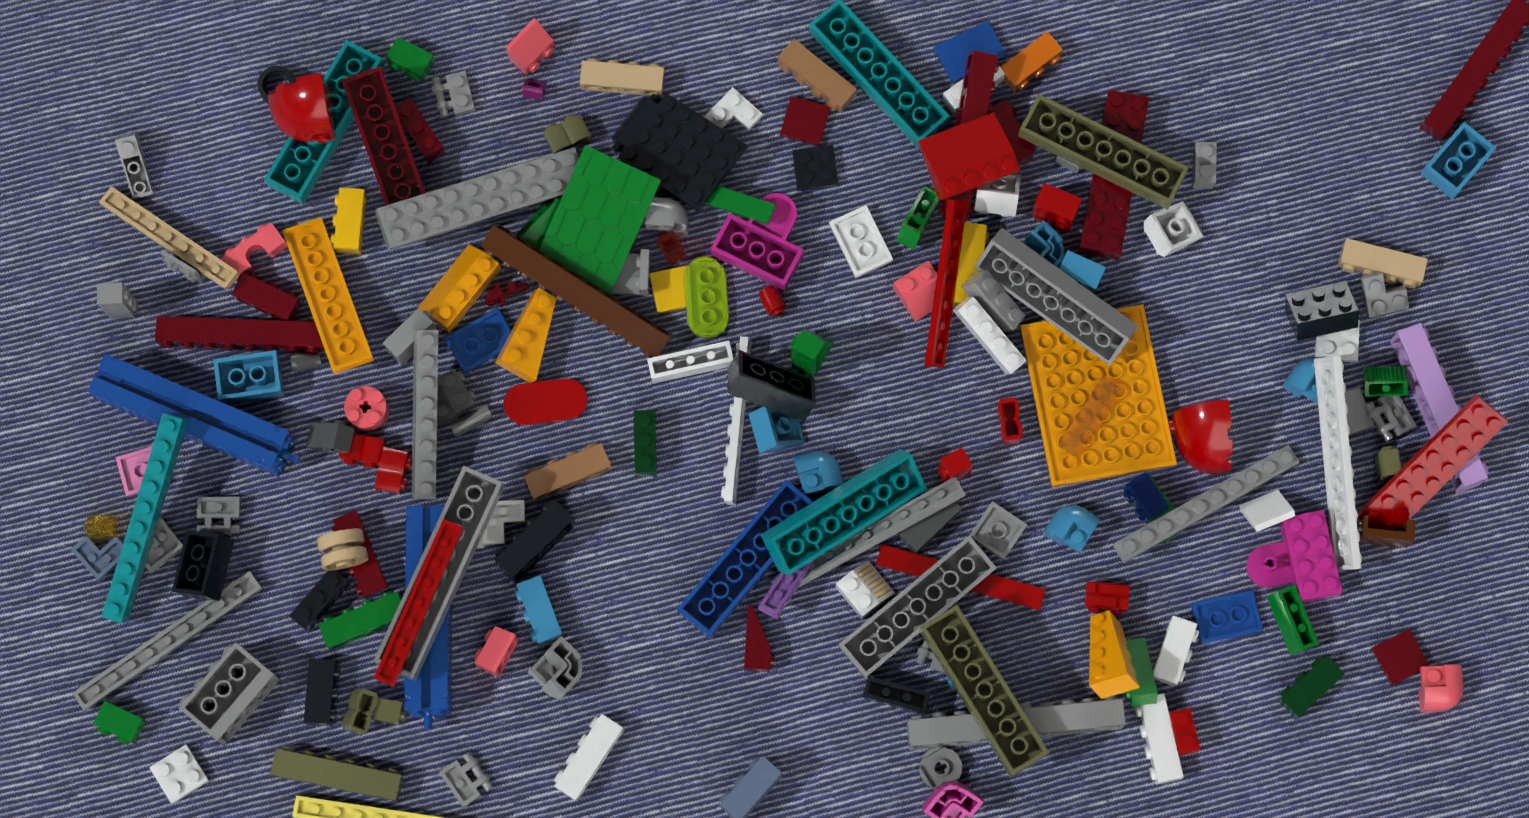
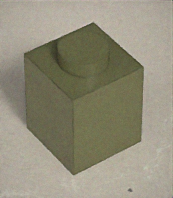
M378 698L373 719L377 722L401 726V721H405L407 714L404 710V703Z

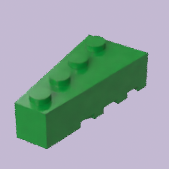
M802 329L800 334H795L790 343L792 345L790 348L792 350L790 353L792 354V366L814 378L834 342L814 331Z

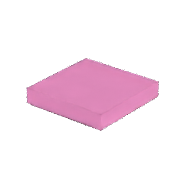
M152 446L116 457L127 498L139 493Z

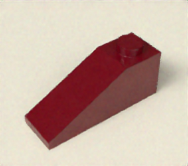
M748 605L744 671L770 672V667H774L775 654H771L770 645L753 606Z

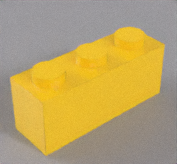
M339 187V194L335 195V206L338 207L337 214L333 215V226L336 227L335 234L331 235V244L334 246L333 248L336 253L361 254L367 199L364 189Z

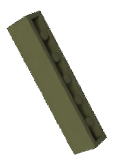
M285 746L282 747V750L276 749L270 772L273 776L395 802L399 800L404 779L399 774V770L387 768L385 772L378 770L379 766L366 764L365 767L357 766L358 762L347 759L342 763L336 761V757L324 755V759L315 757L316 753L303 751V754L295 753L294 748Z

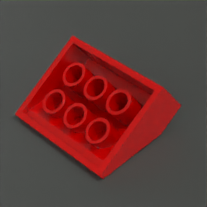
M994 112L917 141L938 200L950 198L1021 170L1014 150Z

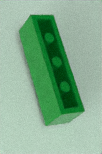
M388 591L383 593L380 599L364 601L359 608L354 609V607L343 610L340 616L334 617L332 615L322 620L323 623L318 624L327 648L331 651L390 626L402 600L400 594L397 591Z

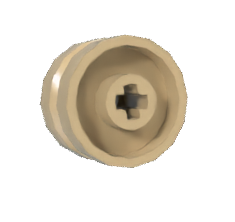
M362 529L339 530L316 539L318 550L325 553L320 558L323 570L349 568L369 560L367 549L360 546L365 541Z

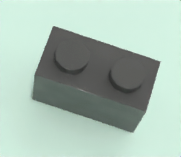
M321 420L320 423H311L306 447L321 453H349L354 428L348 427L346 422L335 420L334 423L327 420Z

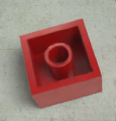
M1043 183L1031 216L1040 223L1044 220L1054 225L1053 227L1059 231L1064 232L1066 230L1070 232L1082 198Z

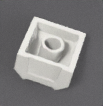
M1183 201L1170 206L1168 210L1163 209L1151 214L1144 221V232L1152 242L1156 253L1163 257L1204 237L1194 216Z

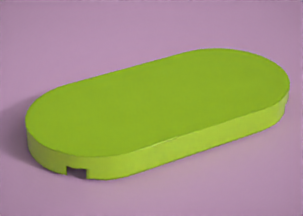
M708 256L698 257L687 266L684 274L687 322L694 334L701 338L712 339L721 335L729 323L726 272L723 266L714 258Z

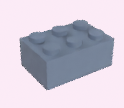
M764 756L760 759L756 757L748 766L750 771L746 775L742 773L735 780L734 789L732 791L727 790L720 797V808L731 818H747L783 777L782 772Z

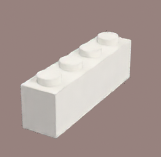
M968 296L953 309L954 313L1005 374H1012L1027 361L974 297Z
M725 341L648 358L647 361L652 383L654 384L729 367L733 360L730 342Z
M1164 693L1157 695L1156 704L1135 706L1136 715L1141 717L1142 725L1139 726L1142 738L1146 739L1147 746L1144 747L1147 759L1151 760L1152 767L1149 768L1151 780H1155L1156 785L1184 778Z
M603 714L599 718L596 716L589 726L592 728L588 735L584 734L578 742V746H580L576 754L573 752L570 754L566 761L568 766L564 772L560 770L554 779V782H556L555 788L576 802L624 731L623 727Z

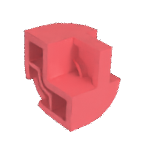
M1462 665L1420 667L1421 690L1418 691L1420 712H1442L1450 710L1459 703L1463 696Z

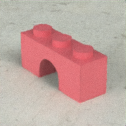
M272 223L268 225L263 224L254 235L243 238L237 247L226 250L220 259L239 272L240 275L236 279L238 282L242 273L249 275L254 271L249 263L250 255L254 251L263 250L272 259L288 246Z

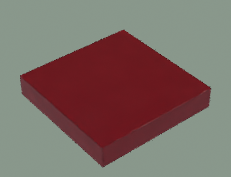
M791 96L780 136L819 147L830 107Z
M1410 629L1371 648L1391 686L1419 673L1420 667L1429 666Z

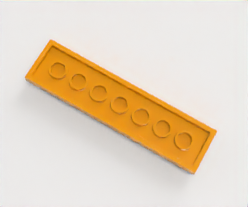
M322 217L283 229L284 238L333 374L374 361Z

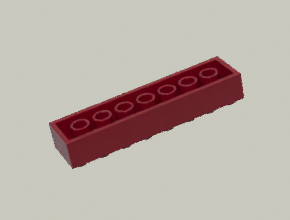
M381 66L342 79L385 205L425 194Z
M1108 90L1101 125L1141 144L1149 97ZM1093 173L1078 253L1119 261L1132 192Z

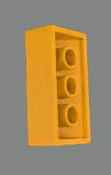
M468 245L418 308L422 312L428 311L440 327L451 333L502 270L500 264L484 251Z

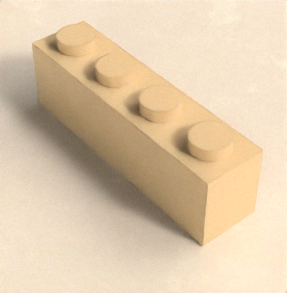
M590 58L587 61L582 60L580 88L586 91L645 96L655 94L658 97H662L665 71L664 67L658 64H649L648 66L640 65L637 62L620 64L619 61L615 60L599 62L598 59Z
M1346 238L1342 245L1337 267L1349 273H1354L1355 271L1363 273V276L1381 272L1385 282L1403 283L1405 287L1416 288L1423 282L1428 259Z

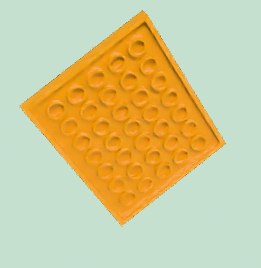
M1143 304L1116 309L1139 327L1111 365L1105 363L1049 321L1020 325L1051 487L1163 469L1177 465Z

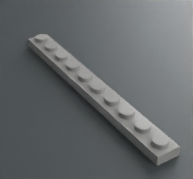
M1287 445L1113 544V547L1122 562L1125 563L1298 465L1300 462L1290 446Z
M956 476L886 514L817 557L798 588L966 496ZM779 574L770 578L772 584L775 582Z
M250 571L222 590L220 601H205L72 694L82 709L87 711L262 590V587Z

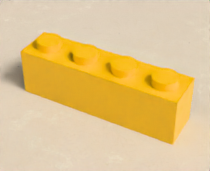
M965 222L953 307H957L968 297L961 287L973 273L979 272L974 266L983 254L985 244L989 240V232H986L987 225Z

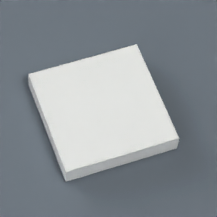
M1278 490L1239 505L1240 511L1256 532L1295 516L1294 509Z

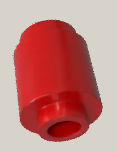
M769 285L759 292L760 300L769 316L778 317L785 312L784 309L787 305L778 288H775L774 285Z

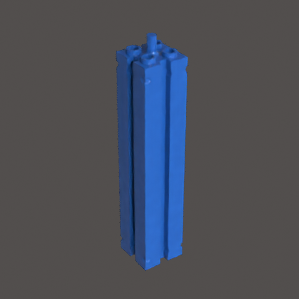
M108 354L104 355L98 368L99 372L96 377L94 376L87 391L95 400L156 426H159L162 413H170L189 419L184 438L262 471L269 472L277 477L280 472L282 473L287 465V461L284 459L298 464L300 456L292 453L296 442H294L295 438L288 430L279 428L272 423L120 359H115Z
M432 505V507L406 506L405 591L445 505ZM452 603L417 680L413 681L405 677L404 710L412 718H424V729H432L433 715L434 718H446L447 714H452Z

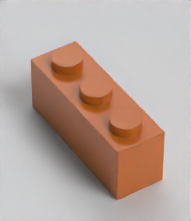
M1048 31L1000 67L1005 73V83L1013 92L1018 89L1023 90L1029 85V80L1033 77H1040L1046 71V67L1050 64L1054 66L1062 59L1063 49Z

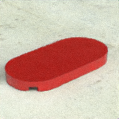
M573 379L522 383L515 385L507 392L504 398V410L511 421L521 426L563 422L578 418L585 410L588 400L584 387Z

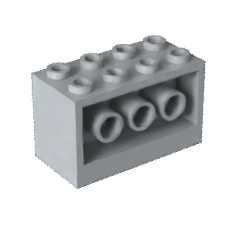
M236 642L225 648L222 653L224 656L219 662L216 660L209 667L208 670L210 672L205 678L201 677L196 682L194 691L182 698L180 701L181 706L179 707L183 713L223 745L231 739L280 681L276 675ZM243 672V676L239 677L238 675ZM228 688L229 692L225 694V690ZM215 705V708L211 710V706Z

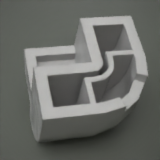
M654 197L646 214V230L667 231L668 236L688 237V213L685 207L676 200Z
M561 636L528 673L543 686L541 689L553 698L560 699L574 686L583 674L581 656Z

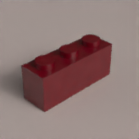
M411 97L395 106L401 124L427 164L445 154L443 146Z
M1007 100L993 105L990 113L994 112L1014 150L1018 164L1021 165L1033 159L1034 144L1018 137L1022 122L1018 123L1013 105H1009Z
M242 273L231 294L235 300L280 321L293 320L301 305L297 294L289 290L285 293L279 290L278 285L270 281L266 284L260 281L261 278L256 274L250 273L247 275Z

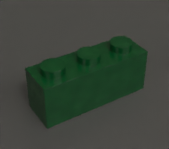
M655 410L634 411L636 477H657Z
M1325 656L1323 659L1318 657L1310 664L1312 669L1308 673L1303 671L1295 678L1297 683L1292 688L1288 685L1280 693L1282 697L1278 702L1295 720L1344 675L1343 671L1328 656Z

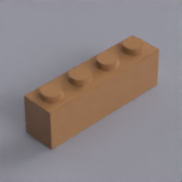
M795 39L778 56L779 67L784 72L793 74L795 76L794 79L800 85L808 86L811 89L810 92L815 97L823 98L826 101V105L833 111L838 110L842 113L857 95V88Z
M591 443L585 447L586 450L570 452L566 455V458L560 461L554 459L547 462V466L541 469L535 467L528 470L524 478L534 502L612 470L602 443Z

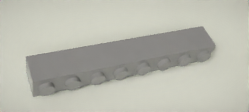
M414 329L413 499H436L438 330Z

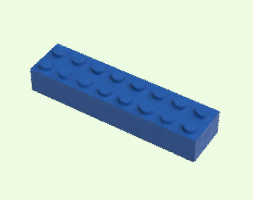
M786 480L679 605L677 612L706 637L711 639L774 564L761 534L810 505L813 501Z

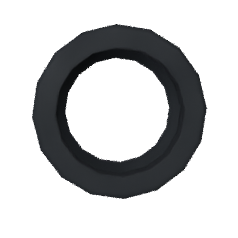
M279 65L271 66L265 69L259 76L257 82L258 91L267 104H269V94L266 91V83L270 78L282 75L288 79L290 84L296 82L293 73L286 67Z

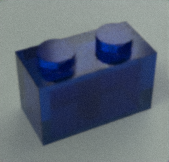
M1147 472L1130 481L1123 488L1125 499L1128 503H1133L1136 508L1135 513L1141 521L1144 520L1146 524L1170 508Z

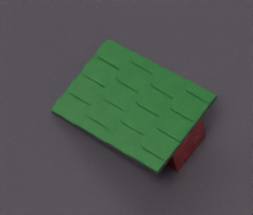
M585 145L539 250L611 295L661 180Z

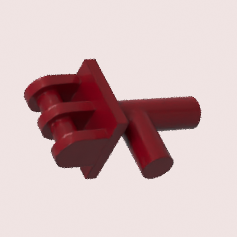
M527 281L518 284L509 282L507 288L502 290L498 282H496L493 289L487 292L485 304L493 306L499 303L500 308L504 307L506 301L504 297L529 289Z

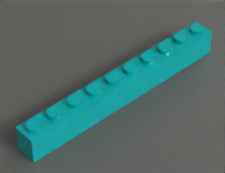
M162 413L101 616L103 618L118 623L129 622L189 419L170 413Z

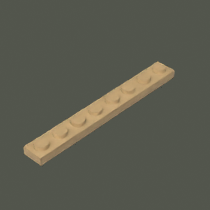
M112 186L99 201L101 206L228 291L239 277L238 271Z

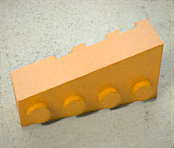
M540 288L532 292L495 361L497 365L529 383L537 380L556 297Z
M1110 610L1090 616L1089 686L1101 699L1140 688L1135 677V669L1130 660V652L1127 650V642L1122 625Z

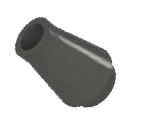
M302 352L290 354L292 371L297 370V372L321 366L320 354Z

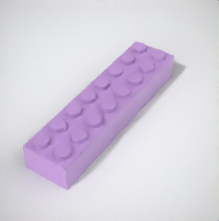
M1419 323L1397 331L1390 342L1400 366L1404 365L1406 367L1408 384L1429 433L1433 438L1461 410L1459 404L1456 405L1453 398L1455 396L1454 390L1445 380L1446 372L1443 366L1438 364L1437 351L1434 347H1431L1428 341L1430 338L1429 333ZM1480 451L1450 479L1456 494L1477 487L1488 478L1487 466L1484 462H1481L1478 456Z

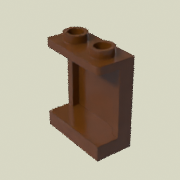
M1364 515L1357 522V530L1360 534L1359 543L1407 548L1414 542L1416 520H1406L1399 531L1368 528V516Z

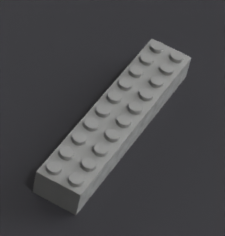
M575 147L377 208L375 213L388 251L562 197L579 159Z
M463 465L374 658V662L377 665L381 662L442 520L445 519L462 526L464 529L400 675L413 681L417 680L504 490L503 482Z
M1110 696L1102 701H1096L1095 698L1083 699V702L1075 704L1074 700H1067L1053 706V702L1041 703L1040 706L1031 708V704L1020 705L1039 737L1119 730L1126 725L1123 699H1117V696ZM967 711L954 712L953 716L937 713L933 714L932 718L924 719V715L912 716L906 724L909 751L989 743L972 715L967 714Z

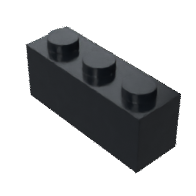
M328 570L289 616L309 633L350 586V583L335 570Z
M309 659L304 723L306 725L332 726L333 721H336L337 708H334V700H338L339 688L336 687V678H340V666H337L335 660Z
M868 676L862 698L924 715L930 692Z

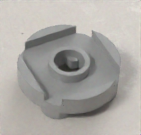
M934 747L928 750L923 755L919 766L923 782L932 789H935L945 781H958L962 774L960 757L955 751L945 747ZM937 763L946 765L944 774L936 773Z

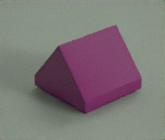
M526 79L522 87L523 97L543 101L546 83Z

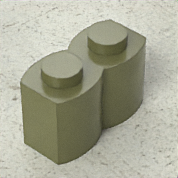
M575 114L569 115L560 124H550L543 132L544 138L553 154L574 147H580L592 140L591 134L580 114L576 116Z
M1394 446L1381 448V451L1377 452L1378 455L1374 457L1378 483L1388 482L1402 468L1399 449H1394Z
M355 689L349 698V710L343 718V730L355 734H365L371 725V713L377 705V693L366 689Z

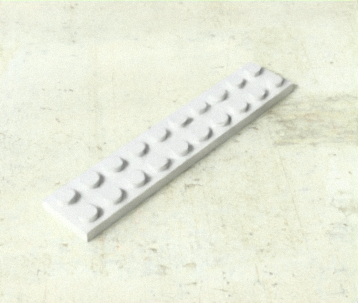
M1341 355L1314 359L1331 544L1337 570L1361 569L1362 555L1359 552L1360 534L1357 530L1358 513L1355 509L1356 492L1353 488L1354 471L1351 467L1352 449L1349 445L1348 437L1350 428L1347 424L1346 416L1348 407L1345 403L1344 395L1346 386L1343 382L1342 374L1344 365L1341 361Z

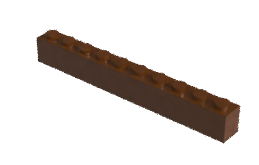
M498 223L492 226L481 244L486 254L491 257H499L502 259V264L511 269L513 267L520 271L519 274L528 280L530 278L538 282L536 285L545 291L549 289L555 293L554 297L558 300L571 303L575 311L579 313L585 312L594 323L598 325L604 324L608 327L607 330L615 336L621 335L630 346L640 347L643 349L642 353L649 358L660 356L672 337V334Z

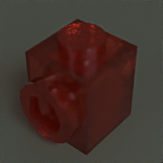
M666 232L658 237L656 244L667 263L675 264L686 256L685 250L674 232Z

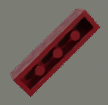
M357 510L333 519L335 525L332 526L333 532L355 528L362 529L365 541L360 546L367 549L369 560L348 568L351 577L355 576L358 583L355 584L359 596L363 595L367 600L389 591L390 589Z

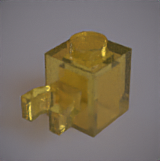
M88 515V521L84 523V532L91 540L114 539L117 537V518L114 515Z

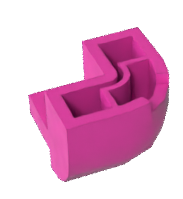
M951 780L942 782L922 804L923 812L932 818H964L965 815L971 818L983 804L984 800L980 794L965 784Z

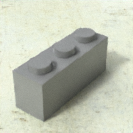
M988 270L973 273L961 287L969 297H974L1002 332L1014 330L1026 316Z
M122 282L97 284V305L110 319L135 318V311H138V300L135 299Z

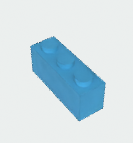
M539 575L516 584L518 590L515 591L518 602H523L525 610L522 611L526 623L530 621L533 628L529 630L533 642L537 641L539 646L558 640L561 636L563 637L541 576Z

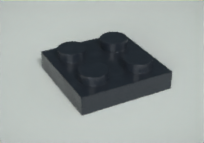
M833 145L792 150L797 192L838 187Z

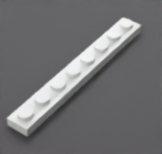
M740 336V343H736V354L738 350L751 354L752 341L749 337ZM734 397V404H730L732 424L728 425L727 431L728 437H730V444L726 445L725 455L728 457V464L724 466L723 471L726 484L722 486L721 497L724 498L727 505H736L746 406L745 399Z

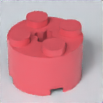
M363 386L353 389L345 400V415L349 422L359 431L374 432L388 420L389 406L382 393L373 387ZM366 406H369L371 409H368L367 413H364L363 409H365Z

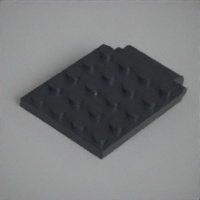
M667 93L659 104L656 103L659 97L655 94H652L650 98L643 96L611 137V140L615 143L611 149L618 153L623 148L624 150L618 156L619 161L660 179V188L697 212H700L748 146Z

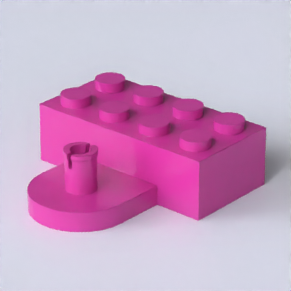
M771 193L761 199L776 205L769 225L751 219L747 222L729 213L710 250L712 256L786 291L804 256V249L786 241L797 219V209L794 202L784 194Z
M1324 510L1295 515L1290 519L1280 522L1279 527L1283 542L1257 547L1247 559V575L1254 584L1263 588L1293 584L1298 590L1302 603L1338 597L1343 593Z

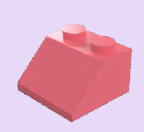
M533 18L506 46L509 60L523 73L528 75L539 68L540 62L545 57L551 56L554 52L555 44L554 40L540 23Z
M929 261L893 282V290L915 322L930 314L933 308L937 272Z
M495 626L493 630L490 629L484 638L486 643L483 649H478L474 659L476 660L475 665L499 678L519 639L515 634Z

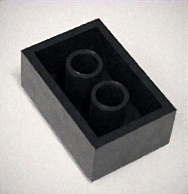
M1346 281L1285 294V312L1297 341L1358 327L1359 310Z
M187 530L171 592L188 598L220 601L235 540L219 533Z

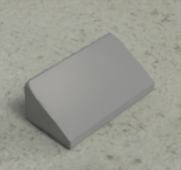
M483 405L451 422L450 427L455 436L459 437L492 419L493 416L487 405Z

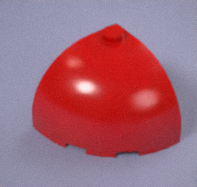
M322 73L298 77L296 82L288 85V82H284L275 87L276 91L274 93H269L268 103L272 119L285 135L302 142L318 141L319 143H328L332 139H336L330 90Z
M1229 399L1199 403L1175 411L1171 416V420H1168L1170 433L1173 432L1176 449L1182 459L1192 468L1206 474H1229L1232 460L1228 461V457H1231V454H1233L1232 438H1228V433H1230V427L1232 426Z

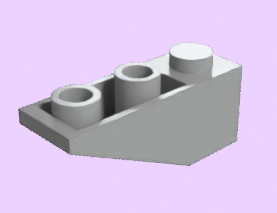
M137 131L117 136L115 143L132 198L136 199L153 194Z

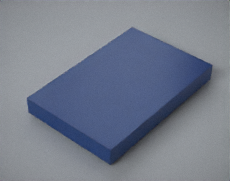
M988 20L933 47L952 84L964 79L968 52L975 50L998 55L997 61L1007 57Z
M498 307L450 333L444 339L462 372L465 374L498 356L512 330Z
M1254 590L1191 603L1194 620L1197 624L1196 629L1199 631L1200 645L1264 631Z

